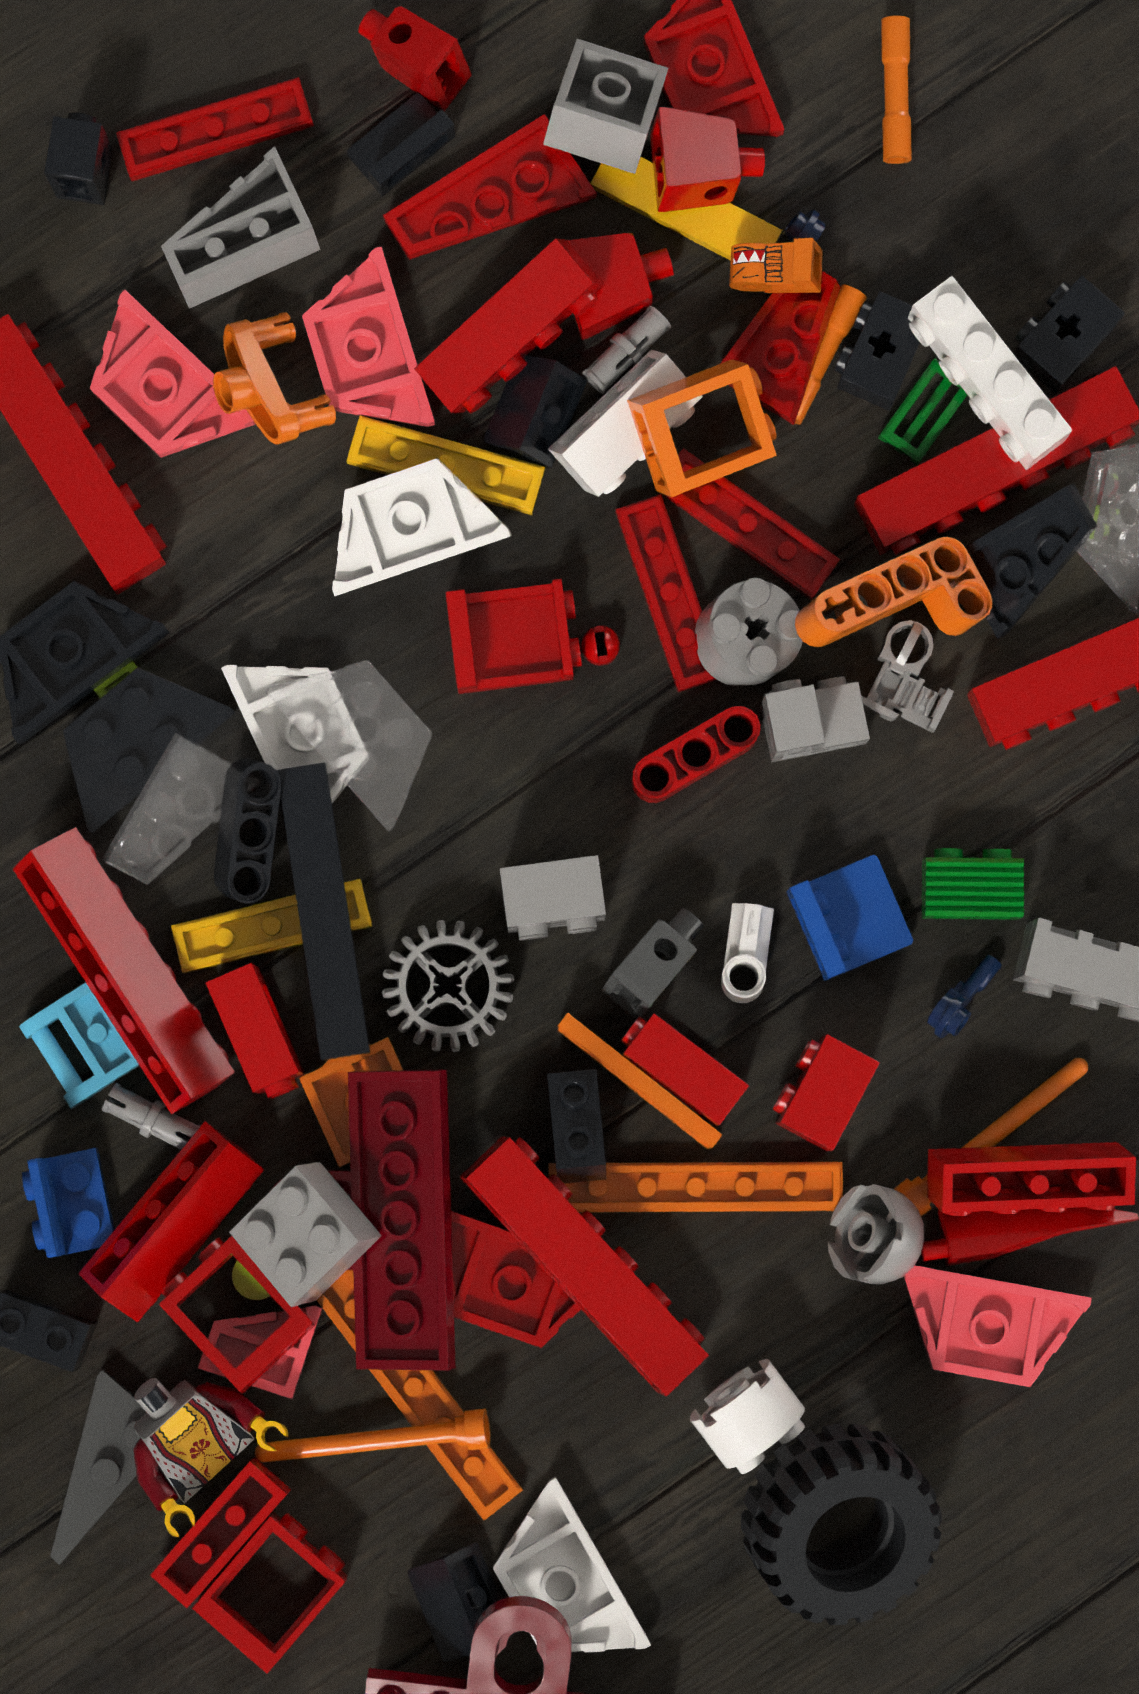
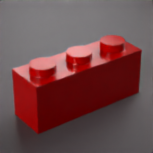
M254 1457L150 1576L184 1607L188 1608L291 1489Z

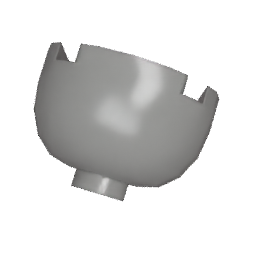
M875 1184L855 1186L840 1199L830 1221L831 1226L837 1227L835 1243L828 1241V1252L834 1268L845 1278L869 1284H885L906 1275L914 1267L921 1255L924 1242V1223L916 1206L904 1194Z

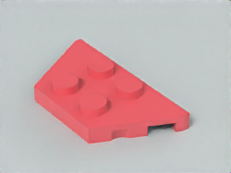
M382 247L374 248L368 254V258L349 276L346 274L332 287L331 293L323 300H318L302 315L325 394L331 400L329 406L333 405L336 412L425 427L434 426L435 421L422 378L414 369L417 366V362Z
M124 290L119 296L117 302L119 306L111 331L107 333L102 348V359L100 365L96 367L90 385L91 392L160 458L255 425L246 409L227 414L221 409L213 388L214 373L133 296Z
M916 1265L904 1275L931 1369L1026 1387L1032 1386L1043 1371L1046 1362L1053 1353L1057 1352L1079 1317L1090 1307L1092 1300L1090 1297Z

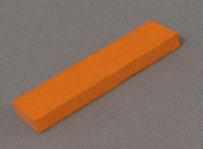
M567 1013L558 1024L557 1028L560 1034L706 1149L713 1148L721 1138L722 1134L572 1015Z

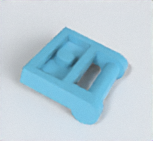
M86 982L19 1026L26 1039H33L66 1091L63 1097L71 1109L82 1104L97 1092L139 1066ZM58 1019L94 1074V1076L84 1082L48 1028Z

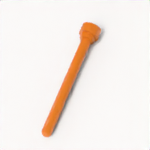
M1079 1057L1072 1059L961 1148L996 1146L1083 1077L1088 1071L1086 1060ZM927 1175L922 1179L917 1176L912 1181L906 1178L894 1188V1190L904 1194L916 1206L921 1217L932 1209L930 1206L932 1202L927 1197Z
M485 1408L466 1410L464 1416H457L455 1418V1422L267 1442L268 1445L274 1447L277 1451H267L258 1445L255 1449V1457L260 1462H273L457 1442L458 1446H467L468 1450L490 1448L491 1442L490 1424Z

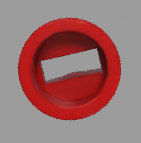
M603 625L594 626L582 638V653L594 665H607L613 662L619 654V637L610 627ZM595 633H604V642L607 650V655L598 656Z

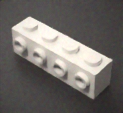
M953 276L913 304L908 316L911 322L909 327L912 333L923 346H930L941 360L939 365L943 373L954 385L959 384L970 397L969 404L974 413L983 423L987 424L989 422L1001 437L999 439L1001 447L1014 462L1019 461L1028 470L1065 442L1072 432V428Z

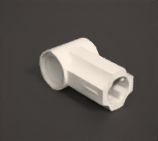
M732 903L721 987L725 995L734 1002L749 1003L762 993L766 981V967L774 915L773 908L749 903ZM738 967L749 968L755 973L757 984L748 991L737 990L730 982V973Z

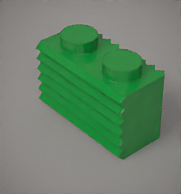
M939 848L934 849V857H926L922 860V919L1019 920L1024 917V858H1012V850L983 849L982 858H963V849Z

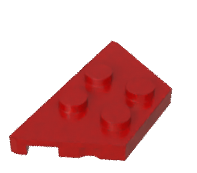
M676 0L666 16L658 20L643 37V43L651 62L669 68L662 88L669 107L729 118L736 123L737 134L771 137L783 135L784 126L732 0Z
M451 1211L454 1318L542 1348L558 1333L559 1328L569 1318H573L581 1309L509 1231Z

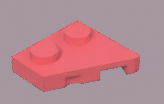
M309 1306L301 1309L314 1323L315 1327L260 1377L252 1387L291 1400L293 1399L322 1312L321 1307ZM285 1311L256 1314L255 1316L216 1320L213 1322L208 1340L236 1368L290 1316ZM203 1353L198 1369L226 1378Z

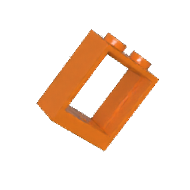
M729 360L627 400L657 492L674 497L777 456L772 442L777 438L776 430L769 415L763 413L758 397L762 395V385L756 371L752 367L749 368L748 364ZM732 384L751 446L683 472L664 410Z

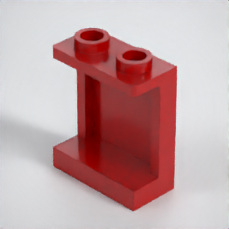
M562 578L553 579L550 584L465 594V590L445 592L458 694L573 680V667L582 666L579 638H569L567 625L568 619H576L573 590L563 591Z

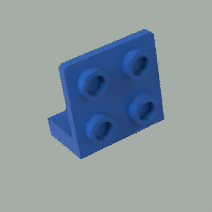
M876 855L866 857L810 882L806 880L790 887L786 891L824 981L913 943L912 935Z
M98 1148L51 1158L27 1160L29 1171L22 1172V1181L27 1200H35L39 1220L32 1221L33 1236L37 1249H45L47 1258L100 1248L115 1229Z

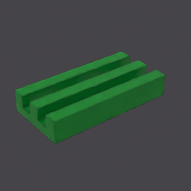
M936 358L933 359L878 438L884 443L888 442L895 447L894 450L901 455L905 454L911 458L910 461L917 466L967 397V393L959 384L955 385L959 388L958 392L919 447L916 449L910 444L953 384L943 373L939 365L940 361ZM938 373L944 377L901 438L894 432L935 374Z

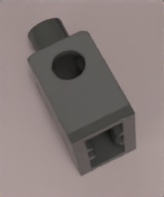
M684 908L680 909L669 924L658 919L613 972L601 992L635 1020L639 1016L642 1018L697 951L691 942L704 928L703 923ZM654 951L663 953L667 961L658 958Z

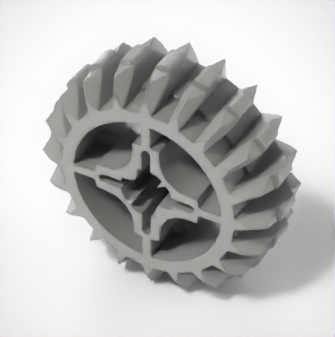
M438 920L436 922L438 936L430 938L425 925H421L417 928L423 940L421 943L415 945L410 937L404 936L401 941L410 950L409 954L404 957L399 952L392 951L389 955L390 959L400 964L401 967L399 972L391 969H385L383 972L384 978L397 981V988H386L382 991L383 997L389 999L398 997L400 1002L387 1010L388 1015L395 1017L403 1012L406 1014L407 1018L399 1024L398 1030L401 1033H405L413 1025H416L419 1030L414 1035L413 1042L417 1045H421L427 1033L434 1035L432 1040L433 1051H440L443 1037H450V1046L453 1052L460 1051L458 1036L465 1034L472 1047L478 1046L479 1041L473 1031L481 1026L488 1036H492L495 1030L486 1020L490 1015L501 1021H505L507 1017L503 1010L495 1007L497 1001L505 1003L513 1001V994L499 991V984L514 982L513 974L498 975L497 969L508 964L509 959L507 955L499 956L494 960L491 959L489 954L496 950L499 944L495 939H492L483 948L477 943L483 935V929L479 927L473 930L470 939L463 937L465 931V923L463 921L456 922L454 935H446L445 921ZM455 946L466 949L472 954L457 966L447 968L438 964L427 952L438 947ZM417 963L429 976L430 988L422 998V1001L413 1008L408 995V980L413 966ZM483 964L489 977V993L483 1008L480 1010L467 995L466 985L474 972ZM431 967H434L440 975L444 974L449 979L454 975L458 976L467 968V971L460 976L462 984L456 985L457 988L461 989L459 994L466 1001V1005H462L456 997L453 998L449 994H445L441 998L438 997L429 1004L437 995L435 988L440 987L439 984L435 983L438 978L430 970ZM450 1004L459 1008L469 1021L461 1025L445 1027L429 1023L424 1018L438 1007Z

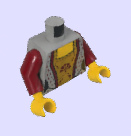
M152 1378L143 1383L134 1395V1399L147 1412L133 1427L140 1438L133 1448L137 1480L158 1511L163 1510L165 1512L166 1529L175 1537H179V1534L171 1526V1519L174 1515L178 1513L186 1514L191 1524L195 1525V1517L192 1510L185 1505H178L176 1503L178 1497L185 1504L255 1439L249 1432L256 1431L257 1443L267 1451H277L265 1441V1433L269 1428L276 1427L284 1436L288 1437V1430L283 1424L276 1421H266L264 1419L265 1413L242 1393L233 1388L208 1382L194 1387L184 1380L169 1392L157 1378Z

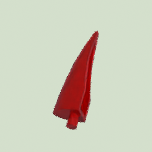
M1087 1207L1067 1208L1063 1212L1024 1209L1015 1214L975 1211L966 1216L946 1215L938 1209L941 1239L924 1241L921 1256L923 1261L944 1258L946 1266L990 1260L1056 1236L1137 1221L1139 1217L1137 1213L1118 1209L1093 1210Z

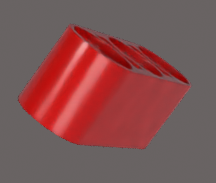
M745 706L728 708L645 756L636 764L633 770L632 787L635 794L641 800L648 803L664 801L748 752L755 745L760 734L761 724L758 716ZM734 718L742 719L750 726L751 736L746 741L734 742L725 734V723ZM690 743H700L708 749L709 761L700 767L690 766L683 759V748ZM649 767H658L666 773L668 783L660 791H649L641 784V773Z

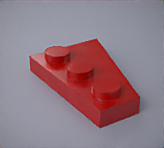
M823 271L821 276V293H772L721 362L736 360L748 364L749 368L752 367L756 371L762 385V395L758 396L761 406L792 425L796 421L840 290L837 279Z

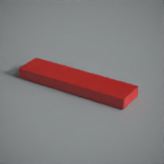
M297 77L116 132L132 182L310 128L314 125L300 79Z
M684 448L678 454L683 472L705 464ZM725 477L674 497L662 494L810 600L813 599L840 561L834 554Z
M659 494L615 509L678 693L717 680L707 672L698 657L695 628L702 610L662 495Z

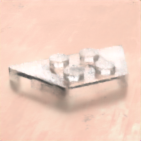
M1139 442L1092 452L1082 499L1095 520L1097 528L1077 552L1134 614L1139 615Z
M369 660L346 665L342 669L330 672L323 671L311 674L307 678L268 686L265 689L266 694L387 832L390 833L396 826L433 733Z

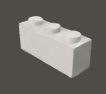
M650 350L554 442L548 450L584 491L598 497L602 493L608 494L614 491L625 480L626 474L624 472L637 459L639 461L646 459L627 400L683 379L686 376L667 354ZM698 396L665 409L664 413L669 429L671 427H679L685 423L695 411L693 406L703 396Z

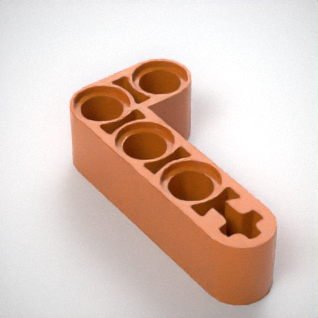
M946 536L933 540L825 590L798 612L795 618V628L803 642L813 647H822L919 601H923L937 627L947 635L957 636L962 635L989 615L992 609V597L964 545L957 539ZM935 560L940 563V565L942 566L943 570H941V569L937 566ZM897 577L903 581L906 588L901 586ZM859 595L867 601L868 607L862 603ZM958 602L965 608L966 613L959 607ZM834 611L837 617L835 620L833 618L827 620L824 618Z

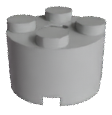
M751 578L726 589L704 608L696 623L697 653L703 667L715 679L731 686H754L761 684L786 668L799 653L803 642L795 628V618L800 611L795 601L780 587L760 578ZM748 629L753 634L752 640L745 635Z

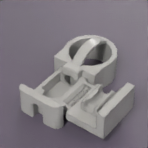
M912 620L902 621L892 627L885 637L883 649L877 659L883 662V665L867 698L861 697L865 710H873L879 713L880 717L888 721H894L899 715L893 711L895 708L903 712L901 718L933 733L954 691L949 688L947 690L940 688L937 693L923 686L924 679H914L918 677L923 665L932 654L933 638L928 628ZM902 629H911L898 658H896L891 651L892 638ZM921 634L925 640L924 655L915 663H906ZM940 696L936 708L931 716L932 719L928 718V715L937 697Z

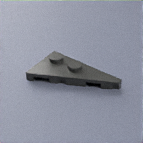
M105 1369L97 1375L50 1555L59 1565L137 1476L133 1448L140 1438L133 1427L147 1412L134 1399V1394Z

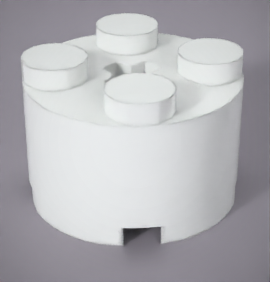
M768 1359L759 1361L763 1370L753 1373L748 1366L731 1376L704 1399L709 1408L702 1416L696 1409L690 1416V1421L723 1465L728 1469L736 1467L741 1474H745L757 1467L765 1459L763 1452L778 1440L781 1444H786L797 1437L805 1428V1425L800 1420L804 1414L805 1407Z

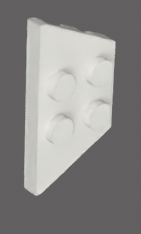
M436 458L345 490L342 526L339 532L337 548L338 558L332 590L334 596L512 535L510 529L442 461Z
M237 665L222 667L224 676L264 763L279 770L325 762L333 803L366 763L369 755L329 669L318 667L298 669L284 666H266V668L238 667Z
M555 1476L548 1481L493 1565V1570L509 1597L529 1596L541 1599L555 1607L563 1615L572 1635V1652H602L609 1649L625 1648L645 1649L651 1646L650 1640ZM531 1635L532 1638H533V1640H534V1642H535L536 1645H537L536 1639L534 1638L533 1635Z

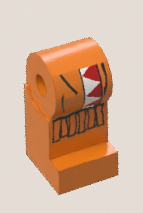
M813 238L794 239V242L740 243L731 247L729 286L736 290L751 292L821 293L823 250Z

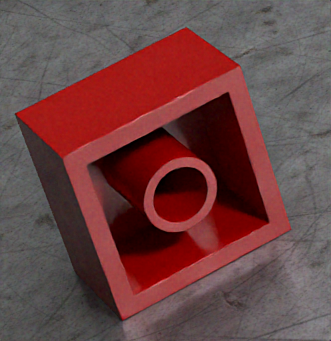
M828 1034L820 1037L818 1042L813 1039L808 1041L795 1067L802 1070L795 1086L790 1083L785 1084L772 1110L779 1113L775 1124L825 1151H833L880 1062Z

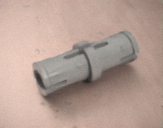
M649 305L646 311L624 333H616L610 339L611 345L587 369L582 371V375L592 387L604 395L607 389L631 365L635 366L643 358L642 355L666 331L671 329L670 323L655 307Z
M115 1083L108 1096L125 1105L110 1098L105 1100L102 1107L103 1112H108L140 1128L139 1134L147 1138L153 1135L180 1150L190 1140V1138L180 1134V1132L192 1137L201 1126L176 1114L171 1115L165 1109L166 1106L163 1102L156 1100L152 1103L121 1087L118 1083Z

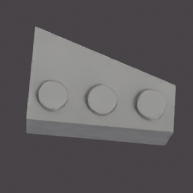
M275 146L264 155L265 160L244 179L241 176L229 186L231 190L211 208L207 206L203 208L161 245L189 309L320 250L312 224Z
M1037 918L1026 924L1012 979L1024 983L1023 992L1045 998H1051L1052 991L1071 995L1070 1004L1096 1011H1098L1100 1003L1119 1008L1118 1017L1139 1022V947L1123 942L1115 943L1093 937V933L1083 930L1073 932L1052 926L1053 921Z

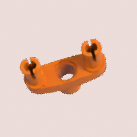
M287 312L254 322L244 319L227 324L224 329L223 344L228 369L216 372L213 377L214 393L221 409L227 414L246 409L264 436L273 444L278 445L297 439L299 433L325 425H333L336 420L334 406L324 407V405H328L331 402L326 394L293 405L286 402L262 352L263 349L295 341L296 330L294 324L284 325V323L289 322L291 319Z

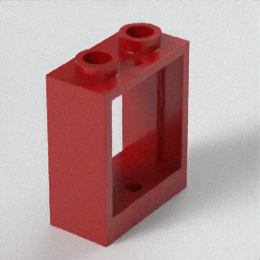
M249 963L206 982L252 1092L258 1094L266 1092L267 1097L273 1099L298 1088L296 1079L306 1074L259 967Z
M653 1014L648 1022L639 1016L621 1040L628 1047L622 1056L715 1127L722 1123L749 1087L747 1083L656 1014Z
M233 1236L226 1242H223L219 1237L200 1253L198 1259L202 1264L189 1276L182 1271L162 1289L161 1293L166 1298L159 1305L238 1391L244 1394L315 1325L298 1306L291 1307ZM232 1256L237 1259L290 1316L236 1368L179 1308L188 1297Z
M273 1512L192 1607L196 1613L266 1674L281 1659L348 1578L342 1571L346 1565L345 1562L328 1547L323 1545L320 1550H317L304 1538L308 1534V1530L288 1513L281 1518ZM272 1533L277 1535L328 1580L275 1644L219 1596Z

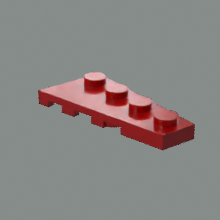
M544 114L383 215V219L410 260L595 199L597 193L571 153L543 145L549 125V119Z

